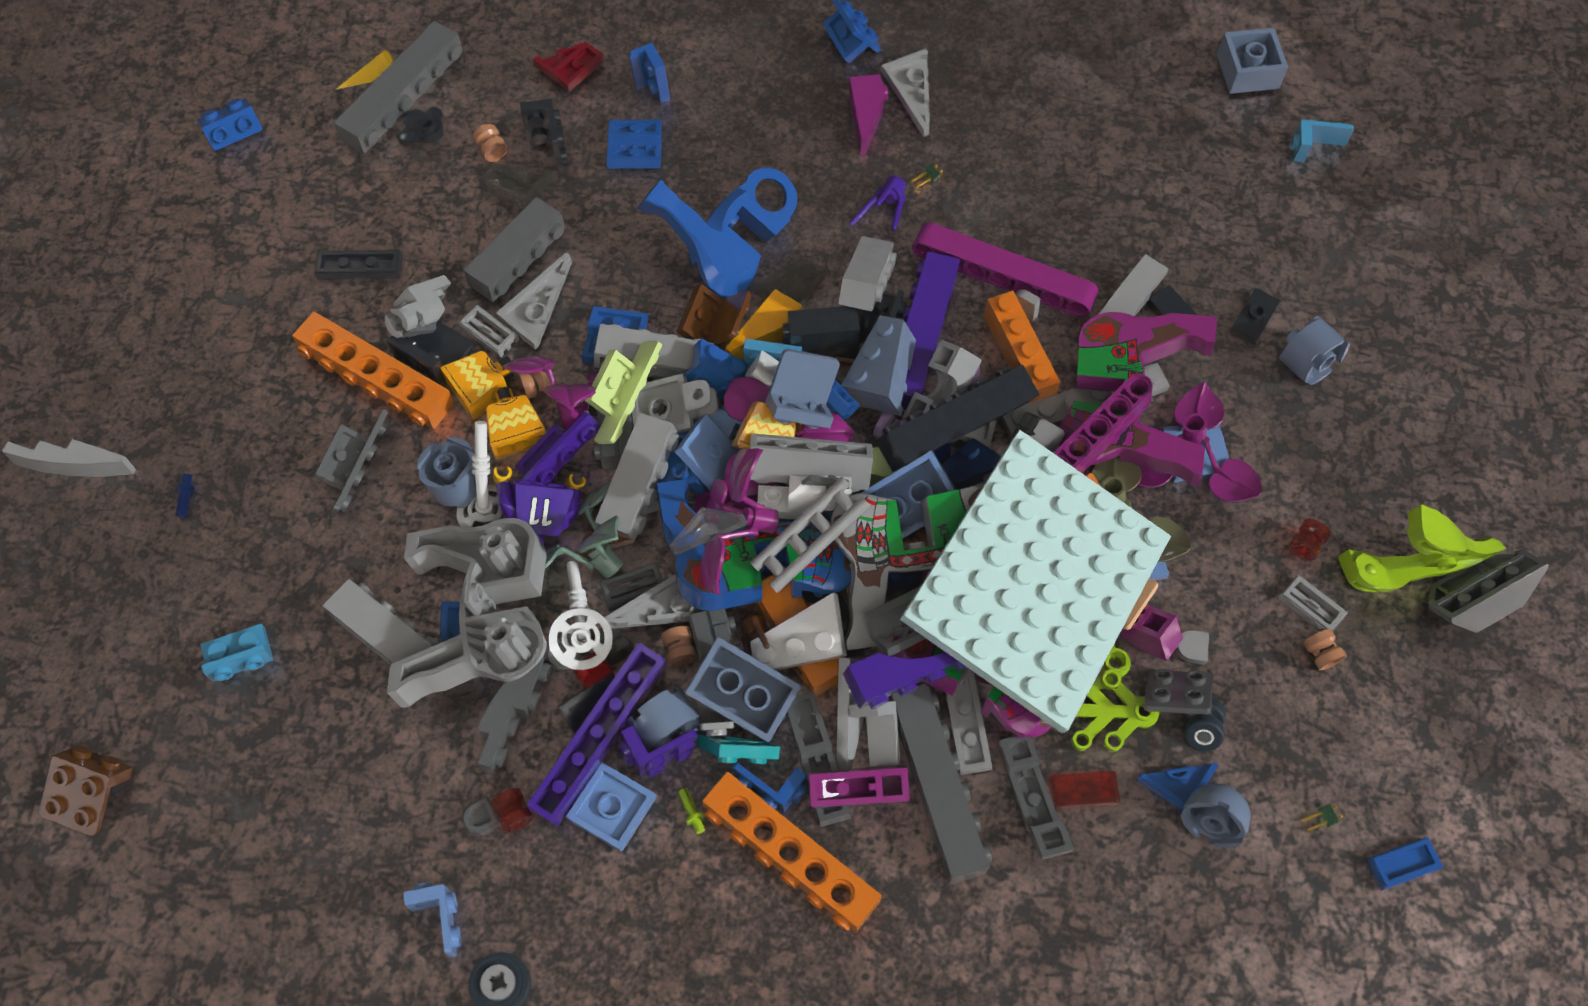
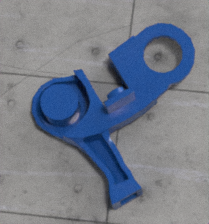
M765 167L751 173L746 178L744 184L736 188L715 207L706 221L689 205L681 201L662 179L650 190L637 209L663 218L685 243L689 251L691 265L697 262L700 275L706 287L718 296L729 297L746 290L753 282L761 257L760 253L731 228L740 220L766 243L791 220L790 217L797 206V193L793 183L785 174L777 169ZM760 181H773L783 190L785 199L781 210L771 212L759 205L755 197V188Z

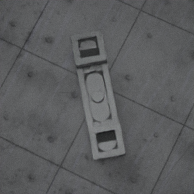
M1013 736L999 740L1003 762L1014 798L1027 832L1041 860L1073 852L1074 848L1063 819L1059 820L1039 767L1040 758L1032 737L1018 738Z

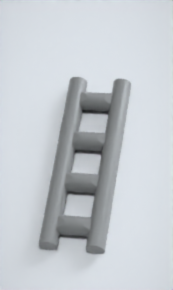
M842 476L750 562L757 571L766 565L776 578L769 584L777 593L870 507L863 497L854 503L844 493L850 484ZM835 501L845 513L831 525L821 512ZM812 522L822 535L808 547L798 534ZM789 544L799 556L784 568L774 556Z

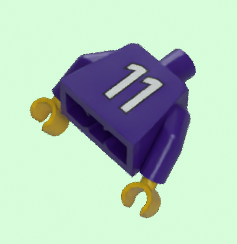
M509 466L506 468L507 476L505 477L499 476L497 474V467L494 468L492 478L497 484L498 502L505 518H516L527 522L543 545L545 535L559 536L561 531L567 529L579 515L582 496L580 490L586 483L585 477L582 476L579 479L578 485L572 481L573 473L568 476L564 484L512 479V483H510L512 470Z

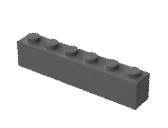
M433 21L333 122L339 139L364 154L371 146H374L378 139L395 124V121L405 111H408L412 104L428 90L429 86L438 77L442 76L444 71L460 57L463 50L458 33Z
M924 684L917 686L918 688L915 691L902 697L897 692L890 696V701H896L898 733L948 884L950 885L986 874L990 868L989 863L992 862V856L987 843L982 844L978 833L981 831L979 817L976 812L971 813L968 804L971 796L967 783L960 781L957 770H960L958 756L955 751L950 752L947 740H950L948 727L945 722H940L937 714V711L940 710L938 698L935 692L930 693L928 685Z

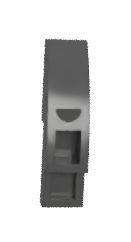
M546 652L540 662L527 674L517 680L505 682L485 711L477 729L482 739L486 740L478 762L484 773L496 775L498 767L504 766L508 755V749L506 748L510 737L515 736L518 729L519 719L517 717L529 720L532 711H537L542 694L539 693L542 683L549 680L552 671V664H550Z

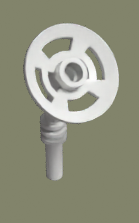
M485 421L475 422V455L472 456V461H474L472 462V474L475 475L477 496L468 505V516L466 518L464 517V508L457 507V520L460 527H473L476 521L479 523H490L501 519L503 515L499 506L498 495L493 497L488 492L497 493L496 485H488L487 475L490 474V462H488L490 461V456L487 455V422ZM475 504L476 512L472 513V509ZM495 505H498L499 507L497 514L494 507Z
M569 561L566 567L570 587L568 592L570 609L560 614L553 622L549 632V646L552 654L561 664L571 669L585 670L599 665L608 656L613 636L608 621L597 611L587 608L586 591L582 589L578 562ZM574 616V623L569 625L565 620ZM597 623L601 625L604 631V644L600 643V632L596 626ZM591 628L593 629V631H594V633H595V640L590 639V638H591V632H590V629H591ZM558 631L563 632L562 642L566 649L564 653L558 645ZM567 633H568V634H572V636H571L572 645H571V646H570V644L568 643V640H567ZM593 649L597 654L587 660L574 659L576 652L584 653Z

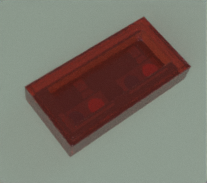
M1115 771L1052 775L1050 778L1055 809L1119 805L1121 802Z

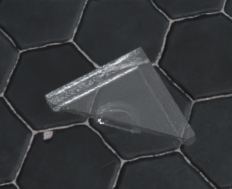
M702 507L674 539L669 548L674 555H678L713 540L715 535L739 529L748 522L744 514Z

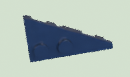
M972 438L941 465L955 488L959 490L969 485L983 482V476L993 471L1002 456L975 438Z

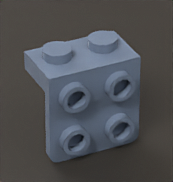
M793 349L783 350L765 401L773 418L785 424H789L791 421L803 423L812 429H818L819 427L830 428L834 417L826 403L840 366L838 360L833 357Z

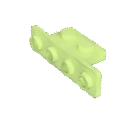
M659 341L642 342L632 362L617 350H610L592 384L596 388V393L585 399L587 403L605 415L594 439L598 444H614L623 432L622 427L628 415L631 414L635 407L637 396L646 385L647 376L652 366L658 360V353L662 347Z

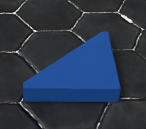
M1213 762L1212 764L1195 767L1187 766L1168 769L1163 772L1142 773L1136 781L1183 812L1186 800L1191 793L1198 787L1207 784L1219 765Z

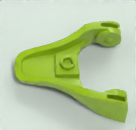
M1421 504L1407 512L1409 526L1407 527L1408 537L1411 545L1420 553L1409 556L1379 557L1366 552L1348 549L1338 556V560L1349 584L1363 592L1386 593L1396 591L1412 581L1452 574L1468 569L1507 548L1499 540L1491 536L1485 535L1477 537L1475 540L1466 537L1448 517L1433 508Z

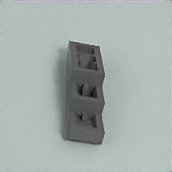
M813 691L797 695L786 712L803 772L807 774L809 793V774L838 771L832 753V745ZM849 805L814 807L820 827L851 819Z

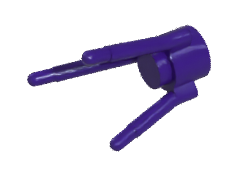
M889 176L883 186L879 187L872 198L849 222L850 226H853L874 203L876 206H880L883 201L887 204L896 202L897 205L891 227L892 231H896L902 206L907 198L903 194L906 189L904 180L898 176Z

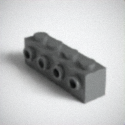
M535 197L463 270L468 286L492 302L500 295H504L510 285L518 277L524 275L528 266L536 258H540L554 240L561 237L565 229L562 213L538 197Z

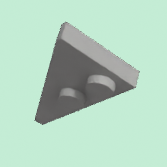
M926 49L883 64L881 70L923 137L929 135L930 123L928 51Z
M675 574L604 618L608 621L611 629L689 622L690 615L708 611L695 608L684 600L678 590Z

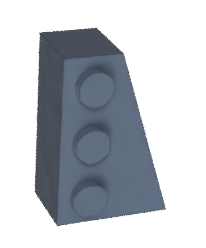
M879 316L841 384L861 407L902 416L903 408L901 402L903 393H906L907 390L905 381L907 371L911 369L916 343L915 337L904 320Z

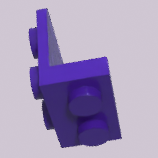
M632 725L621 731L622 742L619 743V751L627 767L633 765L640 778L646 774L651 778L666 769L664 764L674 759L677 762H681L694 754L692 749L696 747L698 735L695 730H691L648 754Z

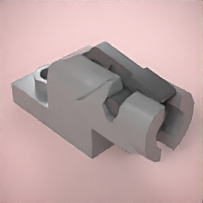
M445 275L409 286L393 303L395 308L390 309L391 312L385 314V324L392 336L396 338L412 337L419 334L433 333L436 330V322L445 310L441 300L445 297L444 291L451 284Z

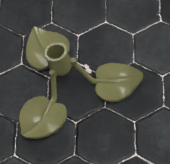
M1120 456L1096 464L1092 473L1099 485L1132 508L1131 501L1127 499L1126 492L1133 490L1140 483L1142 475L1140 467L1130 462H1120ZM1155 517L1150 520L1171 536L1158 562L1172 560L1191 550L1188 535L1176 522L1164 517Z

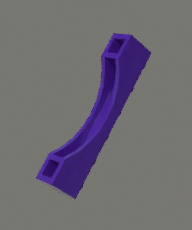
M947 652L917 659L895 658L877 653L849 665L842 674L858 708L861 709L869 705L871 709H875L889 701L887 697L898 692L899 696L902 697L915 691L918 688L916 684L924 680L931 684L946 676L945 671L955 667L958 672L968 667Z

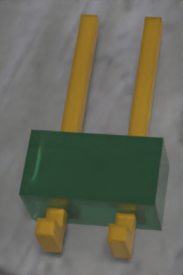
M936 163L935 166L930 164L924 167V173L911 179V182L926 175L928 179L917 184L916 188L930 180L934 183L940 180L943 170L941 169L938 172L936 170L938 164Z
M1328 804L1318 809L1319 813L1301 819L1304 822L1321 815L1324 820L1320 824L1307 828L1306 831L1308 832L1325 824L1328 828L1339 823V819L1343 815L1336 816L1334 809L1338 808V806L1332 807L1331 804Z

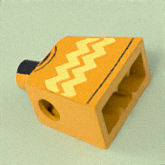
M479 351L440 368L445 382L473 421L487 411L486 407L488 405L497 403L495 393L499 389L507 388L504 377L512 372L507 369L502 370V366L511 361L507 355L493 363L486 352Z
M511 388L499 389L495 393L497 403L486 407L489 440L496 460L530 450L546 433L541 420L526 395L514 397Z
M753 402L733 440L732 446L740 449H749L751 433L795 437L797 422L781 423L773 418L766 403Z

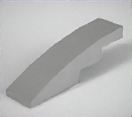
M1145 254L1099 314L1121 312L1135 316L1149 300L1153 290L1167 275L1169 268Z
M74 439L71 440L66 449L40 440L34 450L11 442H7L2 450L15 465L45 473L82 477L132 475L136 470L125 456Z

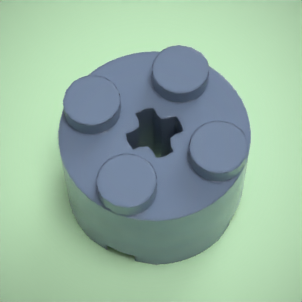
M1316 316L1301 331L1295 329L1287 336L1285 341L1288 345L1280 354L1279 360L1306 384L1313 385L1333 371L1329 366L1335 360L1339 363L1343 360L1350 344L1323 319Z
M449 437L446 438V442L440 444L436 441L430 444L418 459L419 479L438 503L444 506L465 508L477 496L475 475L472 474V462H474L472 461V456L475 455V452L470 444L461 438Z
M674 686L673 694L668 689L661 692L638 709L641 715L636 720L632 716L627 720V725L629 727L634 726L649 754L691 730H695L697 733L699 731L697 726L700 724L701 716L681 688Z

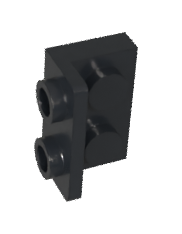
M898 290L896 297L883 294L881 303L876 302L872 311L864 310L859 323V343H865L880 315L896 319L898 317L903 318L907 302L903 301L904 291Z

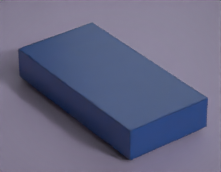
M1428 837L1375 855L1366 860L1381 891L1444 868Z

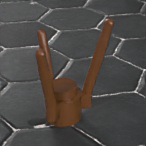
M753 615L745 619L742 623L744 635L740 638L744 652L751 656V641L758 637L763 647L768 649L770 645L764 633L773 628L768 627L765 618L761 615ZM798 666L791 667L797 677L802 676Z

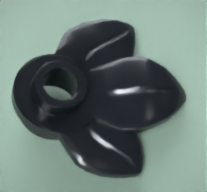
M433 106L426 112L416 109L406 112L402 118L406 128L396 138L404 143H414L421 139L427 143L438 141L443 136V124L441 123L443 113L441 109Z

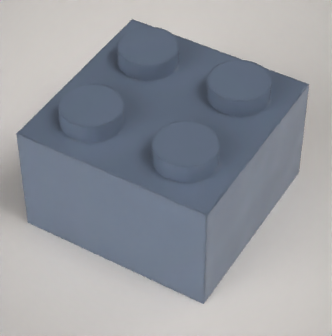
M1275 28L1224 33L1217 51V57L1229 94L1279 89L1288 70V65Z

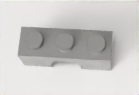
M941 339L928 365L935 369L938 374L937 386L927 396L915 392L902 418L906 420V417L918 410H922L923 414L930 411V405L943 398L946 403L953 400L952 394L965 387L968 389L982 360L962 347Z

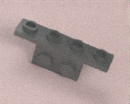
M383 408L368 437L342 424L339 426L314 475V478L341 490L329 513L330 516L335 517L339 510L346 511L353 497L348 492L352 485L356 487L359 485L365 473L360 468L364 460L370 462L377 449V446L373 444L376 436L382 437L389 425V421L385 420L389 412L388 410Z

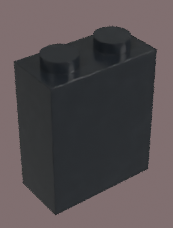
M839 306L788 311L787 323H782L783 344L802 347L803 352L833 358L838 356L856 359L860 335L857 308Z

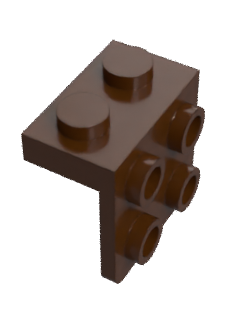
M699 284L695 286L676 332L686 339L702 338L709 343H714L713 345L715 346L734 339L741 330L740 324L744 314L750 307L749 301L752 293L744 290L721 299L704 285Z
M76 745L71 749L52 755L39 814L43 818L84 834L95 835L101 829L111 787L129 780L133 767L121 763V760L117 757L102 756L94 753L92 748L82 745Z

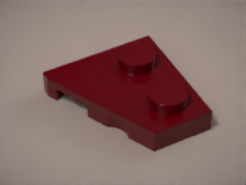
M586 41L576 44L571 48L556 50V55L549 58L541 59L540 56L533 58L534 66L569 92L605 62L604 54Z

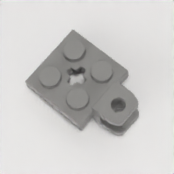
M683 373L647 382L644 388L640 390L635 401V407L632 411L633 425H635L639 413H643L673 423L678 434L690 431L694 426L693 418L698 420L705 414L709 417L719 411L717 391L709 387V384L704 380L687 382V377ZM661 403L667 407L663 415L655 413V410L660 408Z

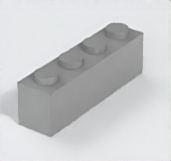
M865 236L861 237L843 276L838 304L872 311L876 302L881 303L883 291L886 290L887 282L890 280L891 272L896 262L897 253L892 252L894 242Z
M600 324L594 352V367L601 368L610 350H617L632 362L642 342L659 341L662 344L658 353L659 357L652 366L648 377L663 379L684 374L693 366L694 347L700 339L692 340L680 338L674 334L651 333L645 329H628L617 324Z
M639 413L594 522L597 526L617 515L619 517L618 536L635 541L637 534L642 533L646 524V517H644L649 506L654 504L657 497V483L659 479L665 477L668 469V457L671 451H675L679 442L678 431L673 423Z
M751 433L749 449L759 448L764 451L757 461L750 480L763 484L780 482L789 485L790 475H834L835 477H852L851 489L853 492L869 490L873 464L872 444Z
M348 579L322 605L332 619L389 665L438 644L430 636H427L425 639L417 633L419 629L409 619L404 618L401 621L396 617L397 611L385 600H382L381 603L373 598L375 594L362 582L356 585Z

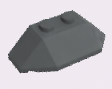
M1526 550L1515 551V554L1494 555L1480 564L1452 573L1430 585L1429 609L1454 625L1478 633L1523 607L1546 573L1548 563Z

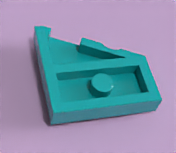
M698 733L697 746L717 756L720 762L737 763V758H748L747 762L766 764L767 759L779 760L780 747L771 742L727 736V739H714L706 734Z

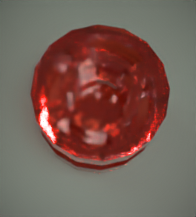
M1305 519L1299 527V534L1294 535L1290 541L1289 548L1302 559L1315 560L1321 552L1320 546L1328 541L1331 532L1322 522L1315 519Z
M520 788L504 791L490 803L494 812L500 815V825L505 833L520 830L534 819L529 807H525L523 804L524 796Z

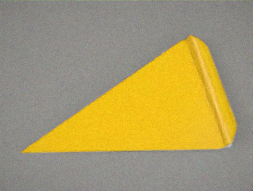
M383 50L382 53L336 89L374 82L394 62L393 57L387 50Z

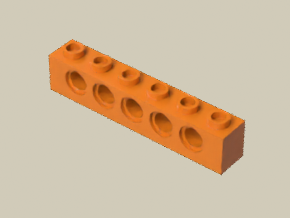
M314 311L292 335L297 345L296 350L304 358L317 360L326 371L330 373L333 371L337 372L344 381L352 386L359 385L373 399L381 398L386 401V404L397 413L402 411L408 414L409 418L419 426L426 425L434 430L455 405L448 389ZM417 397H421L419 400L412 401Z
M728 771L702 801L703 808L706 811L704 816L717 827L720 824L724 825L731 831L729 836L741 847L747 844L756 852L754 857L765 867L770 868L773 865L781 872L779 877L793 889L798 886L807 893L805 898L818 910L824 907L833 914L832 921L842 930L847 932L851 929L857 933L880 903L882 898L880 893ZM735 807H743L747 811L746 816L742 819H734L729 813ZM760 827H767L773 834L767 840H760L754 833ZM786 847L794 848L798 852V856L792 861H786L780 856L781 850ZM810 868H818L823 872L824 877L818 882H812L807 879L805 873ZM836 889H844L849 893L850 899L845 903H837L833 900L831 893Z

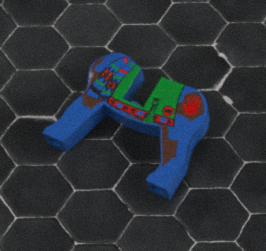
M687 479L657 483L658 504L664 539L668 542L676 557V582L684 600L693 607L706 611L721 610L762 601L763 584L761 575L771 576L774 574L766 565L757 571L750 562L792 522H778L773 534L758 531L757 536L747 535L725 539V555L719 580L721 595L713 594L705 588L701 581L700 564L706 544L709 542L713 543V538L717 534L688 506ZM823 510L821 514L830 523L832 511ZM812 522L798 534L808 547L822 535ZM747 527L735 529L726 533L747 530ZM835 541L829 544L789 582L792 597L802 599L803 590L814 592L815 597L822 598L825 594H837L849 586L851 582V562ZM787 544L774 557L783 565L784 556L785 566L787 567L799 555Z

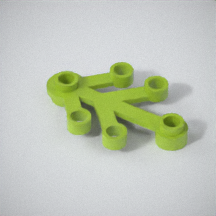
M1107 670L1100 679L1102 687L1106 690H1112L1125 705H1114L1092 684L1087 697L1094 704H1082L1075 717H1093L1095 719L1084 730L1077 731L1073 735L1071 744L1075 750L1085 751L1091 746L1092 739L1113 718H1123L1127 720L1117 731L1109 732L1103 739V746L1107 751L1117 752L1124 745V740L1137 727L1149 728L1153 726L1159 718V712L1148 711L1149 715L1147 717L1140 715L1138 709L1139 707H1144L1145 697H1136L1121 682V676L1116 670ZM1106 676H1113L1116 684H1108ZM1077 736L1085 737L1087 745H1079L1076 741ZM1109 737H1115L1118 740L1119 744L1117 747H1112L1109 744Z

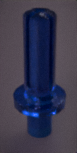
M183 474L182 483L176 485V488L180 491L175 516L179 518L186 517L190 492L195 491V487L191 485V474Z

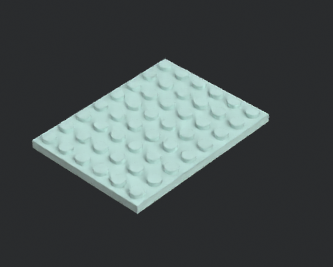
M1019 430L900 620L1063 734L1069 730L1171 536Z

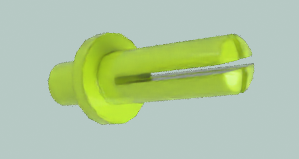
M683 788L678 791V796L688 816L686 823L689 826L693 825L696 834H701L705 831L702 823L705 816L702 812L697 811L688 789Z

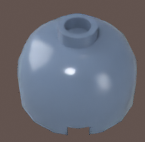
M1209 783L1198 787L1191 793L1184 805L1181 819L1184 826L1198 839L1200 833L1212 839L1210 845L1231 848L1239 846L1247 835L1251 812L1247 800L1237 790L1228 785Z

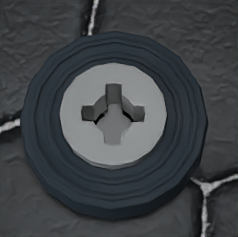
M506 952L491 953L482 958L472 969L468 981L469 995L475 1006H521L526 1001L531 988L530 973L525 963L515 955Z

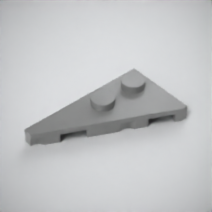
M567 252L496 312L497 318L503 324L517 333L520 338L535 350L539 347L572 264L570 255Z
M869 655L839 658L836 757L838 770L852 769L865 718H850L849 705L857 703L842 673L849 665L870 657Z

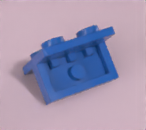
M832 0L838 10L823 25L844 60L850 63L868 46L877 53L882 50L877 42L879 36L871 27L868 28L866 25L868 19L859 9L855 11L848 0Z

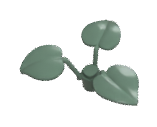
M612 479L591 492L580 505L579 515L585 512L594 532L582 542L577 551L583 553L591 549L587 554L590 559L588 560L563 546L560 547L557 543L546 549L545 569L561 554L572 557L585 564L589 569L595 567L606 579L614 575L622 567L624 562L608 544V542L618 540L617 527L619 517L615 515L600 526H597L592 515L594 506L604 499Z

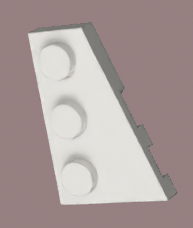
M832 593L764 633L770 645L768 649L763 647L759 637L751 641L752 657L774 670L847 656L838 594Z

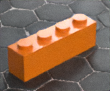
M1014 291L988 298L984 319L1007 365H1010L1012 370L1023 365L1040 394L1028 403L1056 395L1061 382Z
M775 575L762 580V601L756 602L771 628H775L812 606L810 601L805 602L803 598L792 597L789 583L777 593L769 584L776 578ZM839 658L798 666L802 672L801 679L809 692H814L815 697L838 685Z

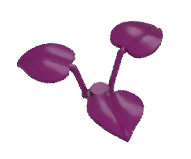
M521 357L502 366V370L507 369L516 373L528 374L542 371L548 375L551 385L545 387V393L557 401V408L561 411V428L564 430H568L584 411L588 410V403L585 399L596 393V388L592 384L599 371L587 375L588 385L556 384L552 369L550 368L554 366V361L546 357Z
M743 377L734 379L730 382L724 396L726 412L731 418L743 422L753 402L766 403L770 388L754 378ZM830 411L834 417L830 428L819 427L818 429H812L802 423L803 430L798 431L795 437L850 442L854 437V431L838 414ZM737 453L728 460L725 468L727 492L734 504L738 502H735L732 492L734 488L730 485V477ZM750 480L745 496L748 498L757 496L759 485L772 486L773 482L763 484Z
M1204 381L1188 391L1176 405L1174 412L1175 421L1182 427V434L1178 435V437L1199 445L1204 444L1212 468L1216 471L1209 480L1210 490L1215 497L1231 503L1257 498L1262 493V485L1258 475L1250 465L1239 459L1232 458L1226 460L1221 468L1217 465L1210 446V438L1206 435L1207 430L1214 429L1222 423L1225 410L1222 402ZM1139 466L1142 475L1137 486L1143 488L1160 487L1166 484L1173 475L1157 473Z
M759 448L740 450L735 457L730 477V485L734 488L732 492L734 501H743L750 505V507H745L742 510L724 505L728 488L723 479H715L710 488V499L705 510V523L712 530L716 529L720 523L723 510L742 515V525L747 527V530L715 535L713 543L709 542L706 544L700 564V577L705 588L713 594L721 595L719 580L725 555L724 540L747 535L757 536L758 531L773 534L778 525L779 515L776 509L766 508L764 504L756 503L745 496L754 468L761 453L764 451Z

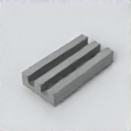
M478 305L458 322V326L462 331L499 358L504 355L503 351L505 349L508 351L512 347L511 344L513 342L519 341L517 333ZM478 315L480 318H482L488 324L493 326L507 338L504 340L502 337H500L498 334L492 331V329H490L488 326L484 325L474 317ZM468 322L471 323L473 326H475V327H476L477 329H479L480 331H482L484 334H486L488 337H490L492 340H494V341H495L496 343H498L499 345H496V344H495L494 342H492L490 339H488L487 337H485L483 334H481L479 331H477L475 328H473L471 325H469Z
M1299 574L1277 598L1319 631L1331 629L1333 632L1348 614L1347 611ZM1297 586L1298 588H1300L1303 592H1305L1307 595H1309V596H1310L1311 598H1313L1314 600L1307 598L1305 595H1303L1301 592H1299L1295 587ZM1320 605H1322L1325 609H1327L1334 616H1336V618L1334 619L1327 612L1321 609Z

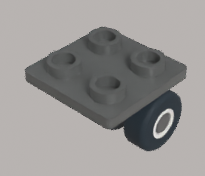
M1169 669L1149 671L1144 700L1145 711L1187 713L1191 718L1186 723L1185 738L1188 744L1196 750L1213 751L1219 748L1224 741L1226 711L1219 701L1212 698L1213 673L1198 670L1190 672L1171 671Z

